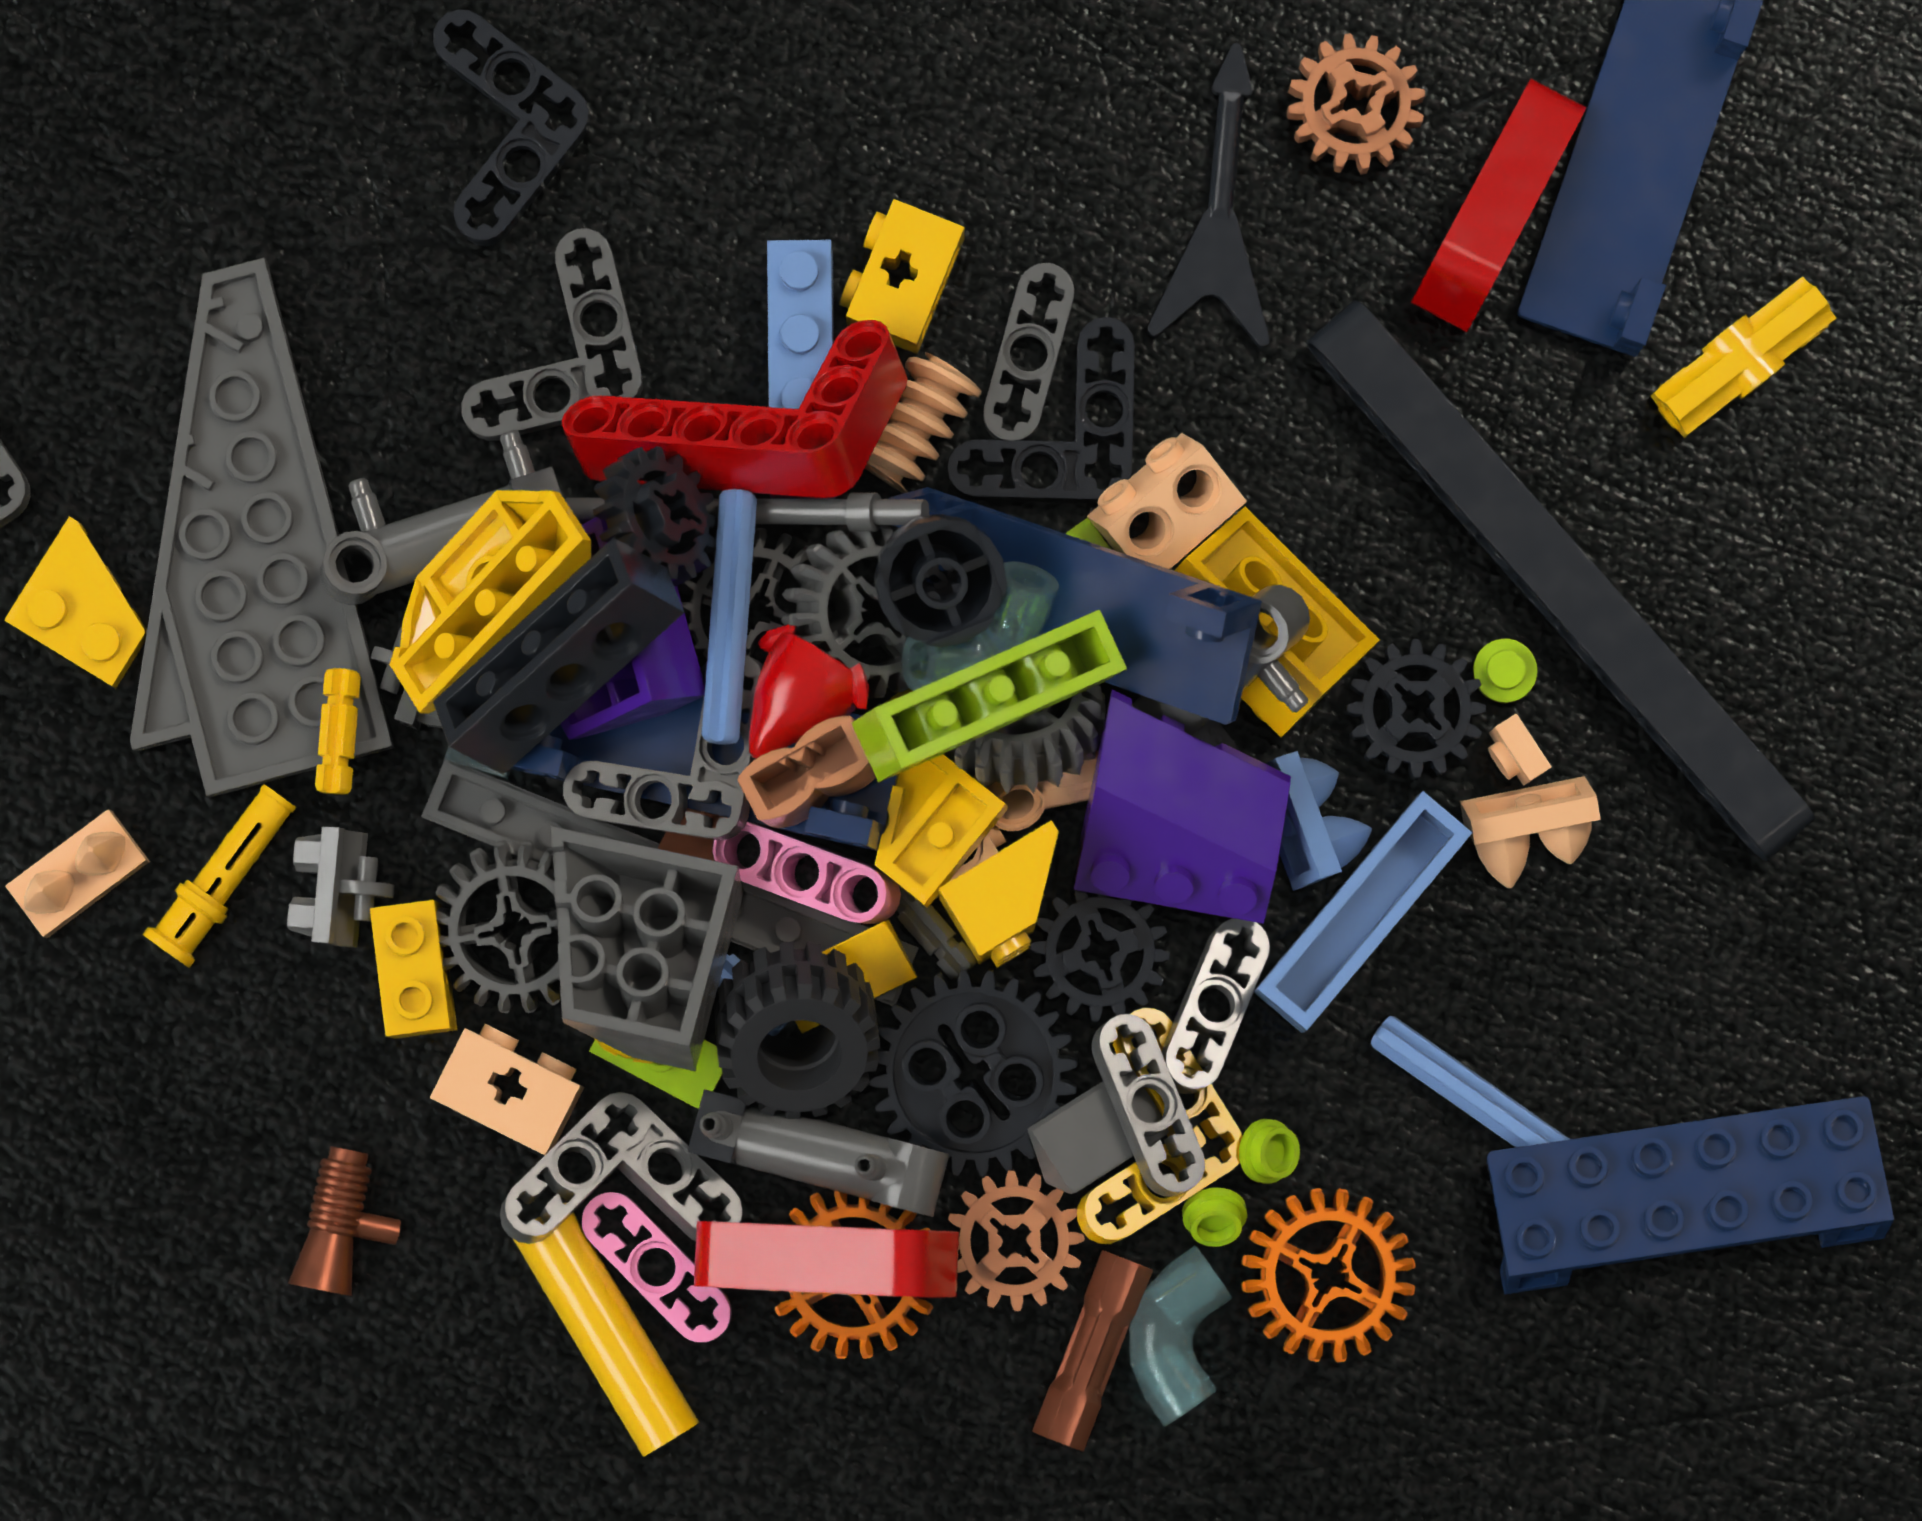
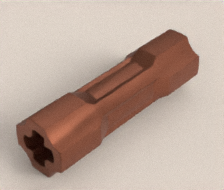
M1104 1250L1101 1251L1085 1293L1084 1305L1055 1380L1049 1386L1034 1425V1433L1084 1452L1101 1407L1103 1392L1130 1322L1136 1316L1153 1272L1152 1269Z

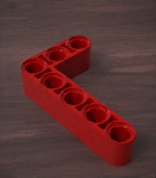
M862 320L849 325L836 337L799 409L599 395L581 399L570 406L564 413L562 426L584 474L593 480H606L602 470L606 466L618 461L619 457L640 447L646 452L659 446L663 448L666 460L677 454L683 458L682 471L686 475L695 471L701 475L700 481L696 486L698 489L722 491L741 489L761 494L831 498L845 493L859 480L906 388L908 378L887 326L876 320ZM638 480L639 484L647 483L645 481Z

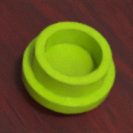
M1498 639L1488 643L1477 654L1473 664V678L1479 679L1482 684L1478 688L1479 691L1488 699L1499 703H1510L1523 698L1532 689L1537 677V664L1532 652L1522 643L1512 639Z
M1260 1119L1252 1123L1244 1132L1239 1147V1159L1244 1173L1251 1180L1258 1183L1271 1184L1289 1176L1296 1168L1300 1156V1146L1295 1134L1280 1121L1272 1119Z
M1207 1188L1195 1193L1184 1203L1182 1209L1183 1223L1198 1243L1210 1247L1224 1246L1236 1240L1241 1234L1242 1227L1247 1219L1246 1204L1243 1198L1232 1190Z

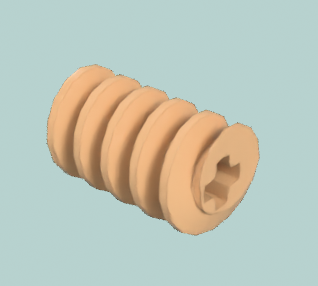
M925 353L929 360L918 357H909L907 359L905 367L915 381L907 380L906 388L899 399L901 402L897 403L865 466V469L903 493H908L901 484L903 477L921 482L926 477L915 462L917 456L937 460L940 456L930 443V437L934 435L950 440L953 437V432L943 420L944 416L948 414L964 419L967 416V411L957 399L958 395L963 393L979 398L982 393L978 386L947 362L929 353Z

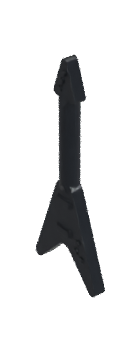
M1234 43L1212 86V93L1218 95L1219 99L1208 209L1204 212L1148 325L1147 333L1153 338L1159 336L1205 297H1214L1226 306L1259 348H1265L1270 341L1237 216L1233 211L1244 98H1249L1252 94V85L1242 47L1239 43Z

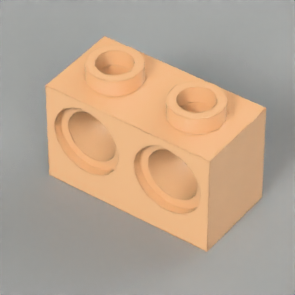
M1183 433L1177 438H1168L1156 445L1145 459L1147 464L1129 480L1123 479L1108 487L1098 499L1097 503L1099 506L1087 515L1088 519L1114 551L1167 569H1171L1247 502L1206 448ZM1195 470L1197 476L1195 486L1188 494L1178 497L1177 486L1179 480L1185 473ZM1143 512H1148L1149 523L1146 530L1140 536L1130 538L1129 528L1133 519Z

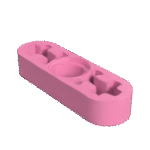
M608 1192L596 1196L587 1204L582 1215V1228L587 1239L681 1335L694 1342H708L724 1333L730 1323L732 1310L729 1299L720 1288L698 1287L694 1285L687 1288L701 1302L711 1296L718 1303V1306L713 1311V1315L718 1320V1323L712 1329L704 1324L697 1326L695 1329L691 1328L686 1322L691 1314V1310L680 1298L675 1300L672 1308H669L662 1301V1296L673 1292L681 1285L687 1271L694 1276L695 1263L631 1198L621 1193ZM603 1205L610 1210H614L620 1205L623 1206L628 1214L622 1222L634 1236L639 1234L642 1226H645L652 1233L651 1238L639 1243L632 1250L626 1263L617 1255V1251L628 1245L614 1233H609L603 1238L596 1231L601 1223V1219L596 1212ZM652 1248H662L668 1251L675 1261L676 1269L673 1278L662 1286L647 1284L639 1274V1260L647 1250Z

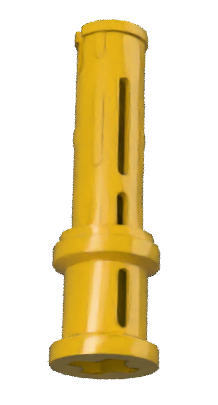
M263 784L258 795L247 807L231 831L225 836L220 846L193 882L186 880L184 884L180 883L175 889L178 896L156 928L148 927L142 935L190 968L195 961L192 953L213 924H222L227 918L225 913L228 911V908L224 904L296 807ZM260 823V828L232 866L226 870L225 866L254 826ZM220 877L221 880L219 884L216 886L213 892L210 895H208L206 892L211 887L216 878ZM195 913V916L180 937L175 938L176 933L189 915Z

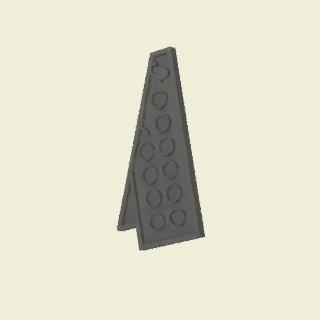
M265 258L202 275L130 737L132 750L136 752L191 737L205 793L210 798L315 770L317 764H322L323 757L318 755L321 708L322 704H327L328 696L323 694L324 674L327 669H352L357 671L361 677L359 698L354 699L353 706L358 708L354 759L395 748L372 659H370L371 655L358 605H347L337 602L327 594L321 583L320 569L325 550L331 541L339 536L268 262ZM343 556L336 562V570L343 579L351 582L345 556Z

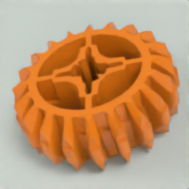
M1320 1188L1310 1191L1311 1210L1304 1211L1299 1199L1292 1195L1285 1199L1286 1206L1292 1215L1291 1219L1285 1222L1274 1210H1269L1264 1215L1266 1221L1277 1231L1271 1238L1263 1232L1256 1230L1251 1232L1249 1239L1253 1243L1265 1247L1262 1258L1254 1255H1244L1242 1257V1265L1249 1268H1260V1279L1243 1281L1241 1287L1243 1292L1248 1293L1262 1290L1265 1300L1254 1303L1248 1308V1311L1252 1317L1262 1316L1268 1311H1271L1275 1316L1263 1330V1334L1267 1338L1275 1337L1284 1327L1291 1331L1285 1340L1284 1351L1294 1354L1299 1348L1302 1339L1305 1338L1310 1340L1307 1351L1310 1361L1319 1362L1323 1352V1343H1331L1334 1360L1336 1362H1345L1347 1351L1344 1341L1352 1339L1357 1351L1361 1355H1367L1371 1352V1347L1364 1335L1365 1332L1372 1329L1384 1341L1392 1337L1390 1329L1380 1321L1385 1313L1399 1320L1405 1319L1407 1311L1403 1307L1391 1303L1394 1292L1405 1296L1413 1295L1415 1286L1406 1282H1396V1271L1414 1269L1415 1260L1413 1258L1394 1260L1392 1250L1403 1247L1408 1243V1238L1404 1233L1395 1234L1387 1240L1384 1238L1381 1232L1390 1226L1394 1219L1389 1212L1379 1215L1373 1223L1365 1219L1372 1209V1199L1362 1197L1357 1203L1354 1212L1346 1210L1349 1200L1348 1191L1337 1189L1334 1195L1333 1208H1325L1324 1194ZM1326 1220L1344 1223L1338 1236L1321 1253L1311 1254L1287 1242L1294 1233L1309 1224ZM1361 1234L1370 1242L1378 1258L1380 1266L1378 1290L1358 1279L1352 1270L1351 1259L1356 1249L1355 1244ZM1344 1245L1337 1259L1343 1267L1337 1272H1345L1344 1281L1355 1286L1357 1292L1355 1293L1342 1286L1340 1288L1328 1286L1324 1293L1319 1294L1312 1306L1318 1293L1313 1283L1319 1279L1311 1278L1312 1269L1301 1264L1299 1258L1313 1264L1317 1262L1327 1265L1333 1257H1337L1341 1247ZM1277 1260L1294 1268L1302 1275L1305 1281V1293L1300 1302L1302 1305L1295 1317L1286 1309L1277 1291L1275 1279ZM1337 1297H1348L1369 1308L1359 1319L1344 1327L1336 1329L1312 1328L1319 1313L1322 1314L1326 1305Z
M834 1191L837 1206L827 1209L825 1201L819 1193L810 1196L811 1205L818 1214L811 1220L798 1208H794L789 1213L790 1218L797 1225L841 1227L838 1219L861 1217L875 1221L887 1229H906L905 1226L913 1221L917 1215L915 1212L905 1210L897 1220L888 1214L892 1206L881 1204L878 1209L869 1206L870 1200L860 1197L859 1204H848V1194ZM789 1291L791 1299L781 1302L775 1307L778 1316L786 1315L794 1308H797L802 1315V1318L790 1328V1333L793 1336L798 1337L809 1324L819 1330L811 1343V1349L817 1352L824 1347L828 1335L838 1338L835 1353L836 1357L840 1359L847 1357L849 1340H860V1353L864 1359L873 1356V1346L870 1338L877 1335L881 1336L884 1346L889 1351L896 1349L898 1344L890 1329L898 1323L907 1334L913 1336L918 1331V1327L914 1321L906 1316L907 1312L913 1307L920 1313L929 1315L933 1309V1305L926 1300L917 1297H902L897 1306L887 1315L878 1295H869L871 1303H868L863 1295L848 1294L856 1300L869 1322L867 1325L848 1326L825 1318L812 1306V1304L836 1293Z

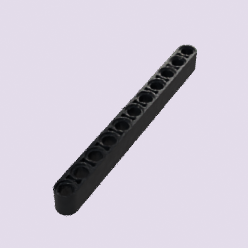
M1353 300L1306 341L1314 357L1740 839L1759 858L1766 862L1769 861L1815 820L1813 812L1801 796L1362 303Z

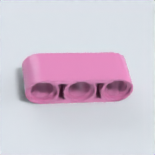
M747 822L738 835L728 840H714L712 850L714 860L738 866L742 882L846 921L867 924L884 922L894 915L900 904L901 892L899 885L875 865L779 829ZM747 834H753L759 841L761 848L760 857L750 868L742 866L737 857V846L740 840ZM810 855L818 863L819 877L814 886L804 890L796 882L795 868L799 860ZM864 877L871 878L878 889L877 902L867 912L859 910L853 899L854 888Z

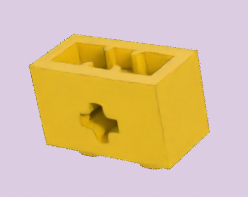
M893 199L887 215L877 211L863 247L872 250L863 273L856 270L851 272L839 305L848 308L846 314L847 327L862 320L880 321L887 326L895 346L918 354L964 241V227ZM904 261L910 264V276L915 280L903 279L897 289L890 286L889 273L885 269L896 270L900 262Z
M435 900L370 908L386 1037L396 1039L457 1030L450 970L444 971L443 958L448 955L447 946L441 947L440 935L445 931V926L437 922V910L442 907V904Z

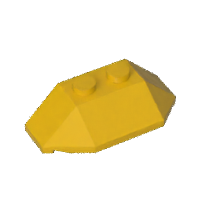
M496 490L416 576L403 618L400 647L394 648L389 665L419 713L429 714L436 711L433 701L591 558V539L560 492Z

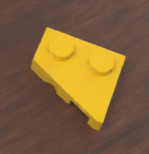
M69 516L4 620L107 684L117 688L144 645L147 630L123 595L121 587L94 548L82 524Z
M944 754L899 773L896 786H892L887 808L889 816L885 832L881 834L874 865L928 908L939 895V888L952 879L1008 810V806L967 772L960 769Z

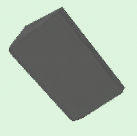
M1133 1068L1130 1073L1121 1077L1124 1086L1138 1078ZM1103 1081L1027 1128L1045 1183L1068 1194L1080 1191L1133 1157ZM1145 1088L1137 1089L1132 1098V1108L1135 1115L1147 1123L1158 1122L1162 1115ZM1166 1128L1156 1135L1145 1137L1148 1145L1150 1146L1166 1136L1169 1130Z

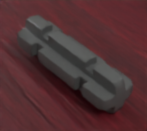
M899 886L901 897L897 908L899 912L898 920L930 956L932 954L936 955L939 959L936 964L948 978L953 981L958 980L962 967H968L970 971L977 963L972 951L963 941L958 943L953 938L956 933L931 904L926 908Z

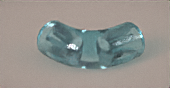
M1014 561L1004 562L1007 580L1004 597L1002 596L1000 606L994 613V620L985 631L966 643L942 648L929 646L925 642L907 637L902 653V670L909 688L915 691L1040 636L1050 616L1058 591L1059 583L1056 578L1049 572L1031 564Z
M1193 1246L1169 1263L1146 1287L1136 1315L1129 1326L1131 1368L1146 1401L1164 1426L1184 1415L1217 1389L1197 1361L1193 1352V1336L1197 1326L1204 1318L1231 1300L1232 1297L1196 1246Z

